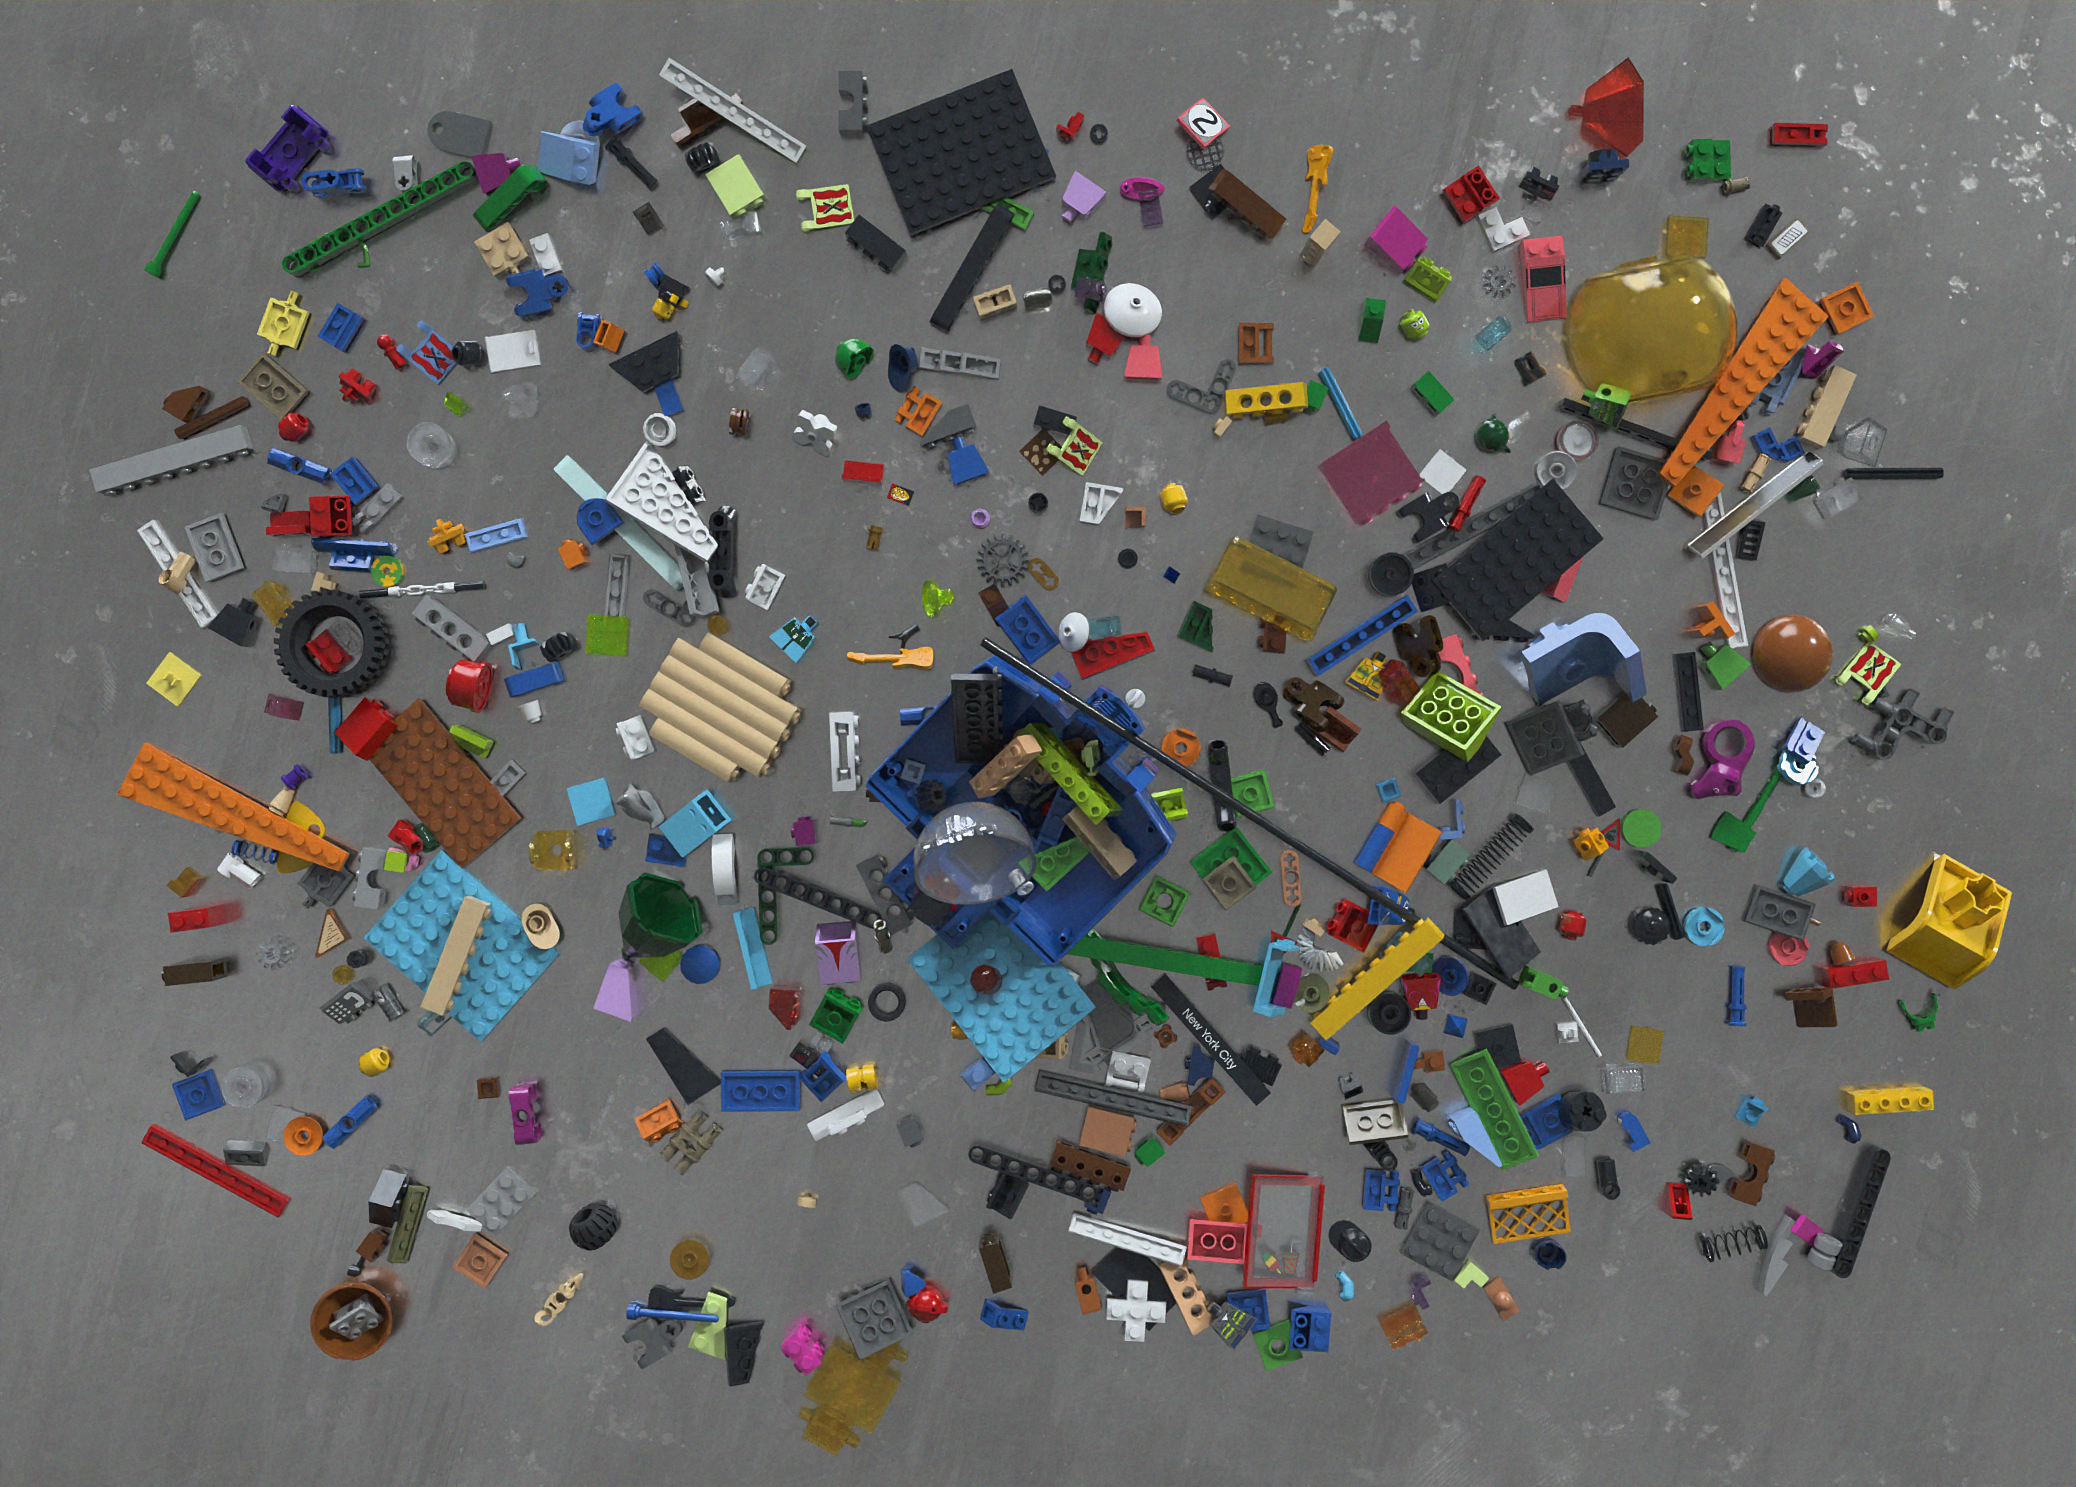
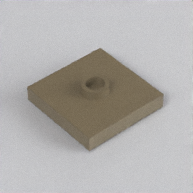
M1234 856L1202 878V881L1225 911L1257 888Z

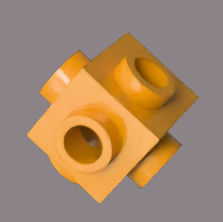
M1598 827L1591 830L1589 828L1581 830L1578 833L1579 836L1574 840L1577 850L1585 861L1601 855L1609 848L1604 835L1599 831Z

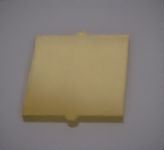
M1631 1025L1626 1059L1639 1061L1641 1064L1651 1063L1659 1065L1664 1031L1651 1029L1649 1026L1639 1027Z

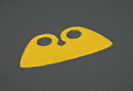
M295 801L290 807L286 819L306 830L313 824L320 827V834L318 836L322 838L325 833L323 822L308 807L299 801ZM279 851L277 871L280 874L296 872L310 867L313 862Z

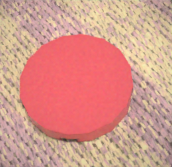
M1774 932L1769 939L1768 950L1770 956L1777 963L1785 966H1794L1806 958L1809 943L1806 936L1804 941Z

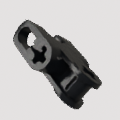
M1428 491L1401 507L1397 513L1400 517L1417 514L1422 518L1423 526L1413 536L1415 543H1419L1449 525L1444 516L1458 507L1459 498L1453 492H1446L1433 499ZM1451 498V507L1449 505L1445 506L1444 502L1446 501V499L1448 500Z

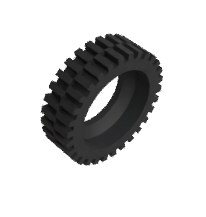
M323 589L321 590L322 592H311L312 596L306 594L301 596V602L295 600L291 603L294 608H287L284 611L288 615L287 618L280 617L278 622L283 624L282 628L276 627L275 633L280 634V637L274 638V644L279 645L278 649H274V654L280 656V659L276 661L278 665L284 667L281 669L282 673L289 676L288 680L291 683L297 684V688L322 697L345 698L348 697V694H358L357 690L364 691L368 687L365 684H373L376 681L373 676H380L382 673L379 670L380 665H386L387 661L382 660L383 655H389V650L385 649V645H389V639L384 637L385 634H388L387 628L382 627L385 623L382 618L377 616L379 615L377 610L371 608L372 606L368 602L363 601V599L339 590L330 591ZM333 616L345 617L354 622L360 629L364 641L363 653L357 664L350 670L340 674H327L316 668L308 656L307 646L305 645L313 627L321 620Z

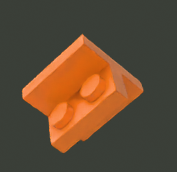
M1713 601L1701 603L1695 607L1704 621L1688 631L1692 638H1707L1714 634L1717 640L1730 638L1735 634Z

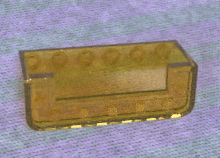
M1232 537L1229 540L1205 588L1213 595L1220 596L1231 604L1238 605L1249 613H1254L1267 622H1272L1282 629L1309 641H1312L1337 592L1334 584L1239 537Z

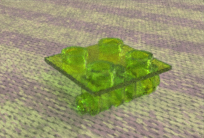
M587 614L585 653L625 656L627 617Z

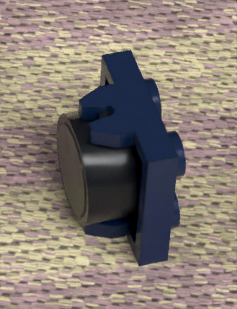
M1601 149L1590 152L1588 154L1589 163L1580 171V179H1587V182H1595L1599 178H1606V180L1618 179V176L1622 175L1629 168V159L1619 160L1617 149Z

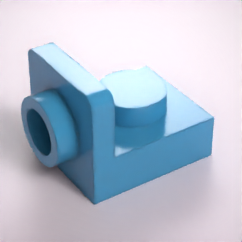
M1746 1097L1735 1118L1755 1128L1763 1112H1768L1769 1109L1764 1106V1101L1756 1097L1753 1100Z

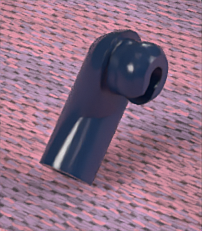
M1841 1115L1838 1123L1849 1130L1850 1134L1847 1135V1139L1850 1143L1855 1144L1857 1141H1860L1862 1136L1859 1126L1855 1121L1845 1115Z

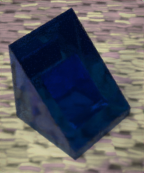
M1169 566L1163 578L1175 584L1180 573Z

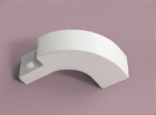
M733 834L713 835L712 874L718 905L738 903L734 872L735 845Z

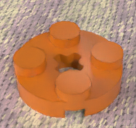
M1176 729L1164 737L1161 750L1187 767L1197 761L1201 752V746L1193 732L1187 729ZM1182 742L1187 749L1179 754L1177 753L1178 749L1175 747Z

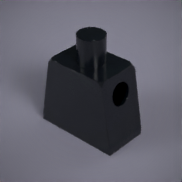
M243 597L238 606L227 603L209 625L208 629L241 647H247L257 622V616L249 613L254 602Z

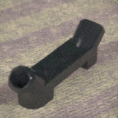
M730 506L719 507L717 511L711 514L709 519V531H712V537L718 544V548L712 555V570H709V584L713 589H716L718 596L722 598L732 597L737 591L733 581L734 521L737 513Z
M1223 740L1211 741L1208 745L1207 757L1211 783L1233 796L1228 745ZM1213 796L1217 828L1222 832L1234 830L1237 826L1235 810Z

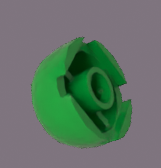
M853 338L843 341L837 346L835 355L837 368L848 378H854L863 372L860 368L865 362L867 365L870 364L874 350L867 342L861 339Z

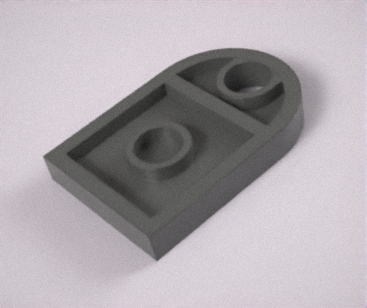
M442 111L431 118L427 128L428 137L436 148L444 152L469 158L473 155H483L491 128V121L452 111ZM438 124L443 125V131L440 134H435L434 127Z

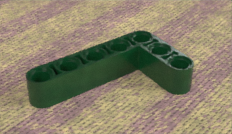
M807 846L765 848L758 853L757 866H763L778 872L777 866L809 865L816 859V852L813 848ZM807 850L811 853L810 861L802 859L803 851ZM784 851L791 853V861L786 862L782 859ZM764 852L771 853V862L763 860L762 855ZM765 870L758 872L759 881H764L763 874ZM778 879L776 880V883H775L777 888H778ZM758 884L760 940L765 945H772L779 939L780 935L778 892ZM765 891L772 892V901L769 902L764 899ZM766 911L773 912V921L765 919L764 913ZM767 930L774 933V940L766 939L765 932Z

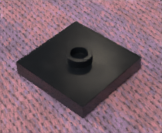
M1637 850L1633 855L1646 867L1645 869L1651 875L1657 876L1661 881L1673 884L1677 880V877L1649 852Z
M1513 1024L1473 1032L1478 1052L1487 1049L1496 1068L1522 1063Z

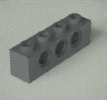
M876 854L856 864V867L883 921L886 922L887 929L893 935L911 926L914 916L911 911L906 910L903 904L904 901L892 890L890 898L885 899L882 897L881 890L883 888L890 889L882 881L888 875L885 868L888 865L883 856L880 857L879 854ZM877 870L882 873L883 878L881 881H875L872 878L874 871ZM898 906L900 908V915H891L890 907Z

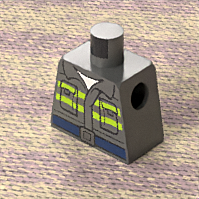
M1226 1301L1221 1307L1212 1302L1206 1310L1213 1316L1209 1325L1226 1345L1233 1350L1236 1349L1257 1321L1253 1316Z

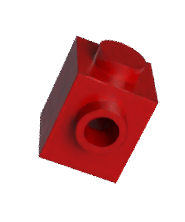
M1846 886L1847 891L1844 893V899L1847 906L1877 907V887Z

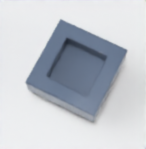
M906 759L901 779L920 784L926 764Z

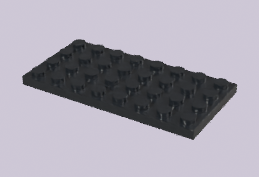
M1551 479L1431 582L1480 640L1484 641L1604 538L1557 482Z

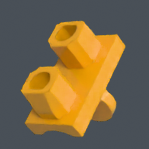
M442 519L436 520L437 527L432 528L434 534L441 533L430 537L428 544L430 547L434 546L439 554L449 550L446 540L452 538L455 546H460L466 542L463 533L465 528L461 523L447 530V528L452 526L451 521L444 523Z

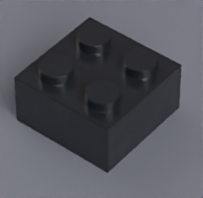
M1472 972L1468 985L1462 994L1487 1005L1497 983Z

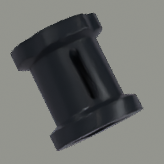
M364 949L352 951L347 956V963L352 968L365 966L370 960L369 953ZM355 957H361V961L356 960Z

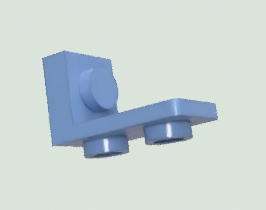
M1457 798L1452 799L1454 830H1452V827H1440V831L1443 833L1439 840L1462 838V834L1465 833L1464 822H1461V814L1464 811L1463 803Z

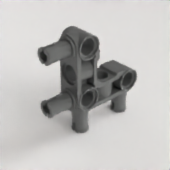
M1908 688L1902 702L1895 705H1890L1879 698H1875L1871 708L1885 715L1882 725L1873 740L1857 732L1852 742L1866 749V752L1873 759L1888 760L1897 750L1898 742L1903 733L1907 731L1915 735L1916 739L1927 744L1944 743L1947 739V725L1955 712L1943 707L1935 722L1913 711L1912 707L1920 693L1912 688ZM1899 712L1903 714L1901 722L1897 718ZM1933 731H1936L1937 733V739L1935 741L1932 738ZM1881 746L1884 748V754L1882 756H1880L1878 753V750Z

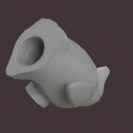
M630 783L622 792L616 804L621 805L622 810L628 816L648 822L651 830L659 827L664 823V815L653 799V796L649 792L635 789Z

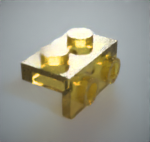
M266 580L264 585L251 595L272 625L277 626L280 624L278 622L280 617L287 618L288 616L284 611L287 608L292 609L294 606L287 597L284 598L281 593L282 588L276 581Z

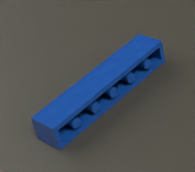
M1408 595L1403 596L1305 661L1314 675L1319 676L1411 617L1418 610Z

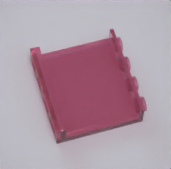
M1387 421L1318 466L1356 525L1360 522L1363 525L1373 519L1371 515L1377 511L1379 514L1389 509V503L1395 501L1397 504L1406 498L1404 495L1409 490L1412 493L1423 487L1421 483L1425 481L1424 478L1421 479L1389 430L1390 425Z

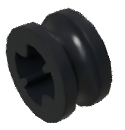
M1095 124L1091 128L1090 138L1094 143L1100 144L1107 139L1108 130L1103 124ZM1097 129H1101V133H1104V136L1101 135V138H1097V135L1093 134V132L1096 133Z
M1061 275L1050 277L1048 281L1049 290L1054 294H1060L1064 291L1066 286L1065 279ZM1055 280L1057 282L1060 280L1062 282L1060 283L1062 287H1056L1054 289L1052 287V281Z

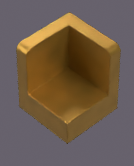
M186 867L178 878L171 879L166 886L181 898L189 897L203 878L190 867Z

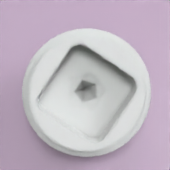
M1813 779L1806 783L1805 793L1809 797L1820 798L1825 794L1826 786L1823 781Z

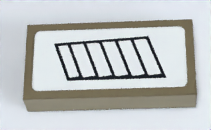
M1797 217L1766 245L1780 259L1810 233V230Z

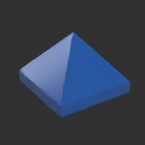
M1448 1014L1444 1033L1463 1038L1468 1019Z

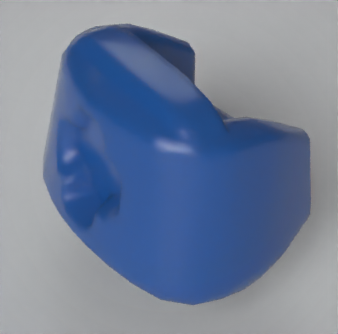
M602 828L597 830L599 847L609 848L614 840L610 829Z

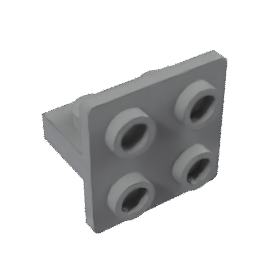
M365 1293L333 1313L335 1321L329 1327L331 1330L349 1339H356L364 1332L384 1321V1316L375 1312L371 1295Z

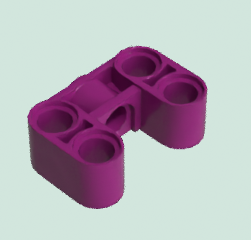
M535 1083L514 1085L509 1089V1102L512 1111L514 1142L516 1145L537 1143L542 1138L540 1122H535L533 1102L537 1099ZM520 1111H523L527 1114V1120H522L520 1118Z

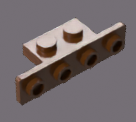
M738 94L731 97L742 105L744 104ZM694 98L678 108L687 125L671 134V137L677 146L684 144L697 133L704 132L713 123L720 122L723 116Z

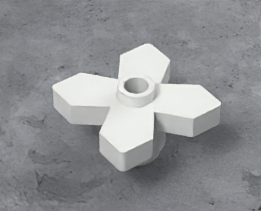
M802 410L797 419V424L800 427H797L794 431L792 440L801 445L812 443L816 452L828 456L832 448L830 439H833L837 426L831 424L824 415L819 414L814 417L812 414Z

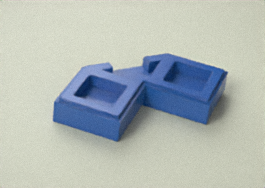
M1770 427L1751 436L1758 453L1765 454L1772 459L1786 463L1805 453L1797 436L1778 444Z

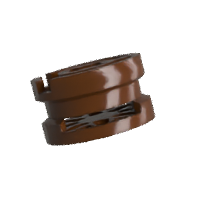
M732 408L729 427L732 429L729 430L730 435L740 434L743 437L747 436L749 409L738 410V408Z

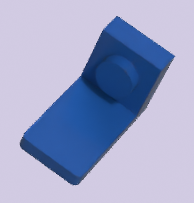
M985 1301L980 1320L991 1328L1024 1330L1029 1312L1020 1309L1001 1308L992 1301Z

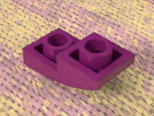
M1283 963L1277 979L1278 985L1272 998V1004L1292 1008L1302 968Z

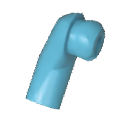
M1340 1271L1336 1275V1279L1343 1285L1340 1298L1347 1302L1354 1297V1283L1343 1271Z

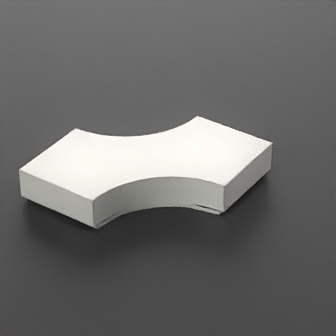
M443 1210L428 1211L427 1218L436 1224L453 1226L463 1231L481 1232L482 1224L472 1217L459 1216Z

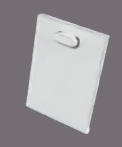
M535 330L485 337L490 373L541 365Z

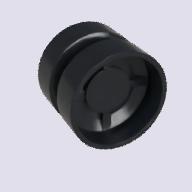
M1384 990L1365 1006L1367 1020L1383 1034H1398L1405 1030L1410 1023L1411 1008L1409 1003L1392 990Z

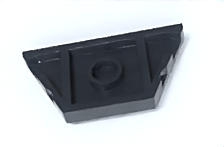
M675 331L610 363L609 366L644 393L679 375V333Z

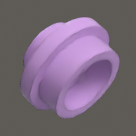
M979 508L971 513L970 521L974 527L984 528L988 525L990 516L986 510Z

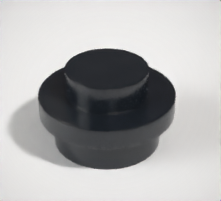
M1124 549L1118 555V562L1124 568H1132L1137 563L1138 556L1132 549Z

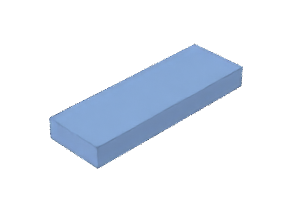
M521 518L464 534L469 553L528 538L523 519Z

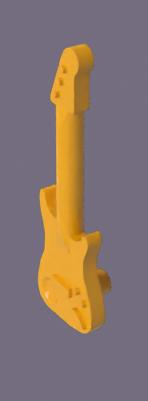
M1314 145L1308 150L1309 171L1306 180L1310 181L1312 178L1313 180L1308 214H1306L1305 224L1302 228V231L1305 233H1310L1318 217L1316 215L1320 180L1322 185H1327V168L1333 155V148L1329 145Z
M920 647L913 650L901 648L899 651L902 655L847 653L849 661L862 665L864 663L896 662L892 663L893 669L914 667L928 670L933 666L934 656L933 650L930 647Z

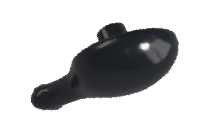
M1267 682L1258 683L1254 689L1255 701L1260 708L1269 713L1272 719V726L1278 728L1283 725V721L1279 718L1276 711L1278 702L1277 692Z

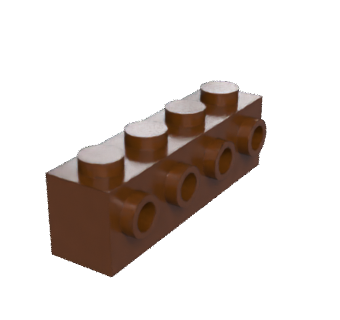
M1222 169L1208 188L1213 192L1211 196L1220 203L1223 200L1230 212L1240 214L1242 216L1241 220L1248 226L1252 224L1256 227L1255 232L1263 238L1266 236L1273 238L1286 221L1282 214L1228 170Z
M1056 1140L1049 1160V1165L1057 1172L1062 1173L1063 1170L1070 1172L1072 1177L1077 1179L1087 1178L1090 1183L1098 1186L1100 1183L1107 1185V1188L1114 1192L1124 1191L1131 1171V1165L1060 1140Z

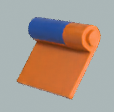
M1396 801L1395 804H1389L1355 864L1407 893L1443 832L1405 811L1406 806Z

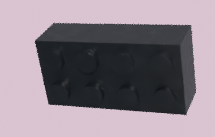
M1486 736L1480 748L1468 762L1442 748L1412 772V774L1435 803L1441 804L1502 754Z

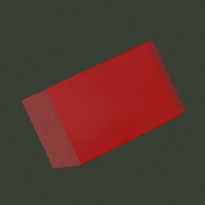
M1667 1184L1665 1214L1672 1219H1693L1689 1191L1686 1185Z

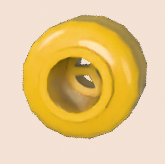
M1170 483L1160 493L1165 511L1177 514L1185 510L1188 499L1183 486Z
M378 1048L371 1049L362 1054L359 1059L360 1071L369 1077L381 1074L387 1070L389 1065L388 1054Z

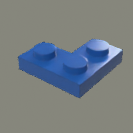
M1265 1288L1226 1293L1227 1303L1244 1312H1248L1249 1315L1257 1319L1251 1327V1331L1270 1329Z

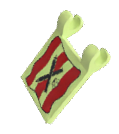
M848 184L796 191L798 201L811 198L814 221H802L801 228L803 232L853 223L854 217Z
M1065 417L1062 423L1072 429L1070 435L1061 449L1049 444L1046 451L1083 476L1103 442L1084 429L1074 419Z
M1870 641L1864 645L1844 672L1838 677L1836 683L1842 686L1850 677H1853L1870 690L1862 699V703L1869 705L1901 664Z

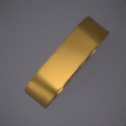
M1033 558L1029 561L1028 571L1043 588L1053 590L1058 586L1059 579L1057 575L1042 559ZM1033 562L1036 564L1040 562L1042 564L1040 566L1043 571L1042 574L1037 570L1032 571ZM1046 574L1049 578L1053 576L1055 578L1053 581L1054 585L1046 586V579L1043 575Z

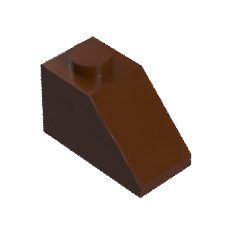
M195 386L174 391L165 398L162 409L179 420L188 423L194 417L209 390L202 386Z

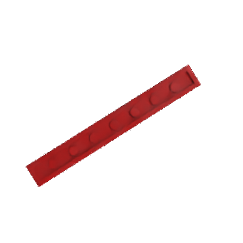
M154 1125L149 1127L141 1142L278 1218L281 1217L290 1201L287 1197Z

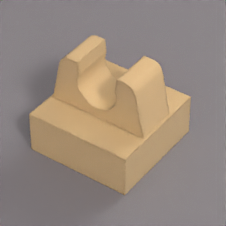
M316 572L311 590L322 592L321 590L323 589L335 590L337 583L329 581L330 575Z

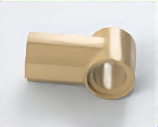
M180 552L171 567L160 574L159 583L174 594L182 592L186 586L185 578L195 564V559Z

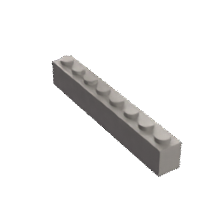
M238 425L89 469L95 491L104 494V496L116 494V491L120 489H134L135 485L140 483L147 485L153 483L154 479L171 478L173 477L172 474L177 472L184 474L191 472V468L208 467L211 462H225L231 456H246L248 451L254 449L247 427Z

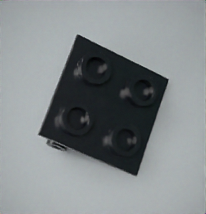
M1222 164L1189 187L1212 219L1227 209V204L1223 200L1220 203L1211 196L1213 192L1208 189L1222 169L1225 170Z
M1446 563L1414 574L1412 586L1421 613L1449 604L1447 599L1431 582L1447 568Z
M1455 909L1454 940L1467 949H1487L1462 909Z

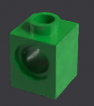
M1310 380L1307 385L1308 408L1303 409L1310 413L1318 412L1329 387Z
M1153 1134L1134 1149L1136 1153L1135 1159L1140 1165L1145 1164L1147 1168L1166 1153Z

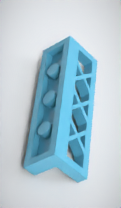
M755 907L735 911L733 917L751 990L772 984L773 981L764 943L760 940L759 922Z

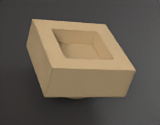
M1227 416L1224 420L1220 418L1213 426L1215 429L1213 435L1219 439L1232 423V420Z
M1306 918L1302 924L1320 937L1325 931L1321 928L1323 924L1314 918L1311 921Z

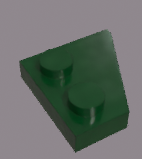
M1193 601L1177 637L1209 652H1213L1212 609Z

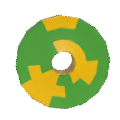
M382 556L373 562L371 576L378 585L393 587L402 580L404 568L398 559L392 556ZM386 568L390 569V573L388 575L385 574Z

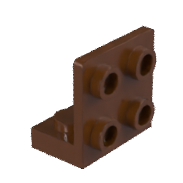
M1832 987L1794 988L1785 992L1786 1001L1793 1000L1795 1003L1798 1027H1836L1838 1025Z

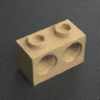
M1010 284L973 297L980 320L1017 307Z

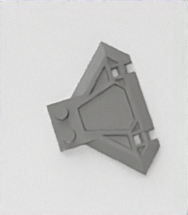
M1096 978L1081 988L1097 1008L1078 1022L1069 1069L1096 1074L1101 1071L1098 1067L1100 1063L1104 1061L1107 1066L1109 1065L1112 1051L1126 1054L1149 1038L1146 1032L1152 1028L1155 1032L1160 1031L1162 1024L1156 1026L1151 1023L1146 1013L1141 1016L1133 1013L1129 1004L1120 1006L1114 1002L1112 995L1100 985L1099 980ZM1158 1002L1161 1008L1165 1011L1166 1004L1163 1002ZM1146 1018L1148 1022L1141 1026L1139 1022ZM1097 1051L1099 1055L1092 1058L1091 1054Z

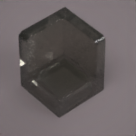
M650 202L633 211L634 216L648 236L665 226Z

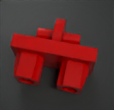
M353 368L346 374L341 372L338 375L340 378L339 383L342 385L339 391L344 394L342 397L344 402L347 403L352 400L356 403L359 398L366 404L372 401L371 395L376 389L374 383L366 380L362 385L358 384L357 382L361 375Z

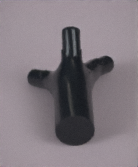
M915 624L901 633L890 634L889 638L902 640L901 648H904L907 640L920 631V629Z

